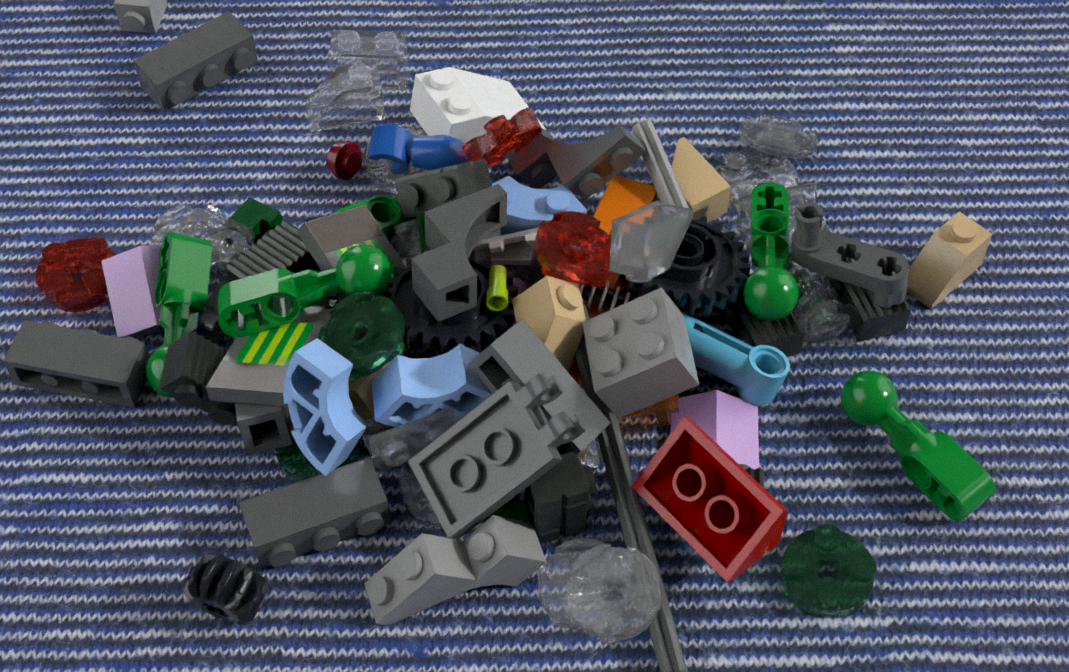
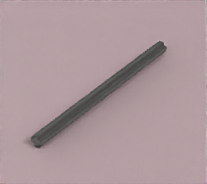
M582 303L586 320H589L590 318L588 315L586 305ZM583 332L575 357L585 393L610 421V424L597 438L660 672H688L638 493L631 487L635 480L618 419L594 392Z

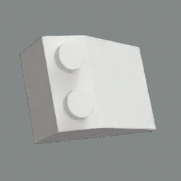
M452 67L415 75L410 111L428 136H451L466 143L468 150L477 152L501 146L503 140L529 119L546 130L509 81Z

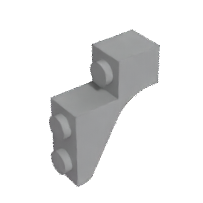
M492 515L464 540L421 533L365 582L364 585L376 624L390 625L470 589L489 585L517 587L547 561L531 522Z

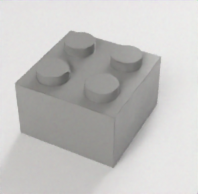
M662 287L582 322L594 392L618 418L699 385L684 315Z

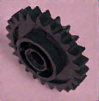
M670 210L669 217H664L658 211H655L652 220L641 215L638 224L629 222L627 231H620L619 241H616L613 258H615L614 270L620 271L618 280L620 282H628L627 291L629 293L640 291L641 296L662 287L678 309L685 308L690 316H694L696 308H701L706 314H711L713 305L724 310L727 300L734 303L737 301L738 294L743 293L745 282L749 276L751 265L748 264L750 255L749 253L742 252L744 248L743 242H733L735 235L733 231L721 232L722 223L709 225L707 224V216L695 220L691 212H687L684 217H678L674 210Z
M472 251L468 261L477 274V306L438 322L413 291L412 259L406 258V268L394 267V277H391L388 287L381 294V317L385 319L386 331H394V341L396 342L407 340V350L409 351L419 346L423 347V357H427L433 351H438L439 355L445 354L459 344L480 353L481 345L488 347L496 338L503 335L508 328L515 325L516 318L512 299L518 296V286H513L512 274L507 275L506 289L508 290L507 308L502 311L490 310L486 305V293L489 288L491 257L487 256L481 260H476L475 251Z

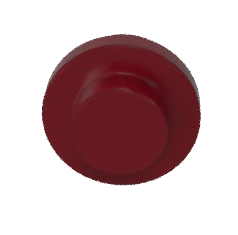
M350 141L334 144L326 158L328 169L336 178L341 180H349L354 177L362 165L360 147Z

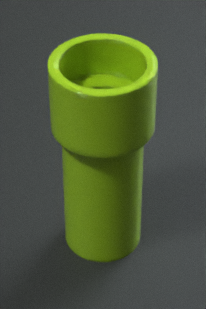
M494 265L489 271L486 305L492 311H502L508 306V290L506 289L507 270L502 265Z

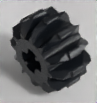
M205 553L199 558L195 566H192L186 578L187 583L183 592L191 604L200 607L202 612H207L215 618L223 619L228 623L245 625L253 621L257 612L261 611L266 601L265 596L269 586L260 573L254 572L251 566L244 565L237 559H230L223 554Z

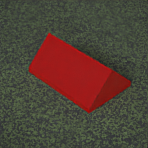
M684 416L631 486L726 582L733 581L780 542L788 510L689 416Z

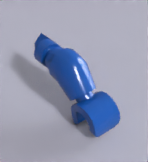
M383 124L374 128L367 153V158L375 161L379 159L392 160V175L402 174L409 170L410 162H412L414 168L435 170L484 158L480 155H474L472 151L467 149L466 143L451 136L413 137L407 129L392 124ZM485 159V161L487 162L488 169H489V174H490V171H491V161ZM491 178L492 184L497 182V180Z

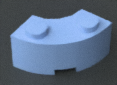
M510 176L492 184V186L499 184L507 193V223L505 226L490 233L491 237L539 227V244L545 241H557L569 248L581 244L586 233L587 210L568 188L561 185L551 189H534L519 184Z
M316 338L294 352L286 371L283 398L284 404L288 403L294 427L291 433L295 442L308 461L323 475L327 476L347 460L368 425L356 413L349 398L348 379L353 363Z
M459 344L449 352L432 358L412 359L396 355L371 381L375 421L406 429H428L427 422L454 417L457 423L493 394L468 365L480 353Z

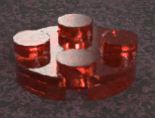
M527 107L517 112L509 120H507L505 115L493 118L484 125L485 134L472 138L463 144L461 148L469 162L484 158L489 168L504 161V154L513 149L518 153L531 144L541 134V125L531 107Z
M563 211L554 214L551 221L545 223L544 220L540 224L534 240V252L542 264L541 272L544 276L554 277L575 284L602 287L608 282L620 259L622 252L620 241L612 230L608 235L604 230L600 229L601 221L595 217L580 212ZM571 245H578L580 250L573 248Z
M93 237L90 239H72L63 243L54 242L47 245L42 251L43 258L36 269V282L42 297L47 302L49 300L55 303L57 309L65 312H83L94 309L104 303L103 297L108 294L101 261L116 255L109 248L107 241L100 237ZM80 270L88 271L82 273L80 279H73V273Z

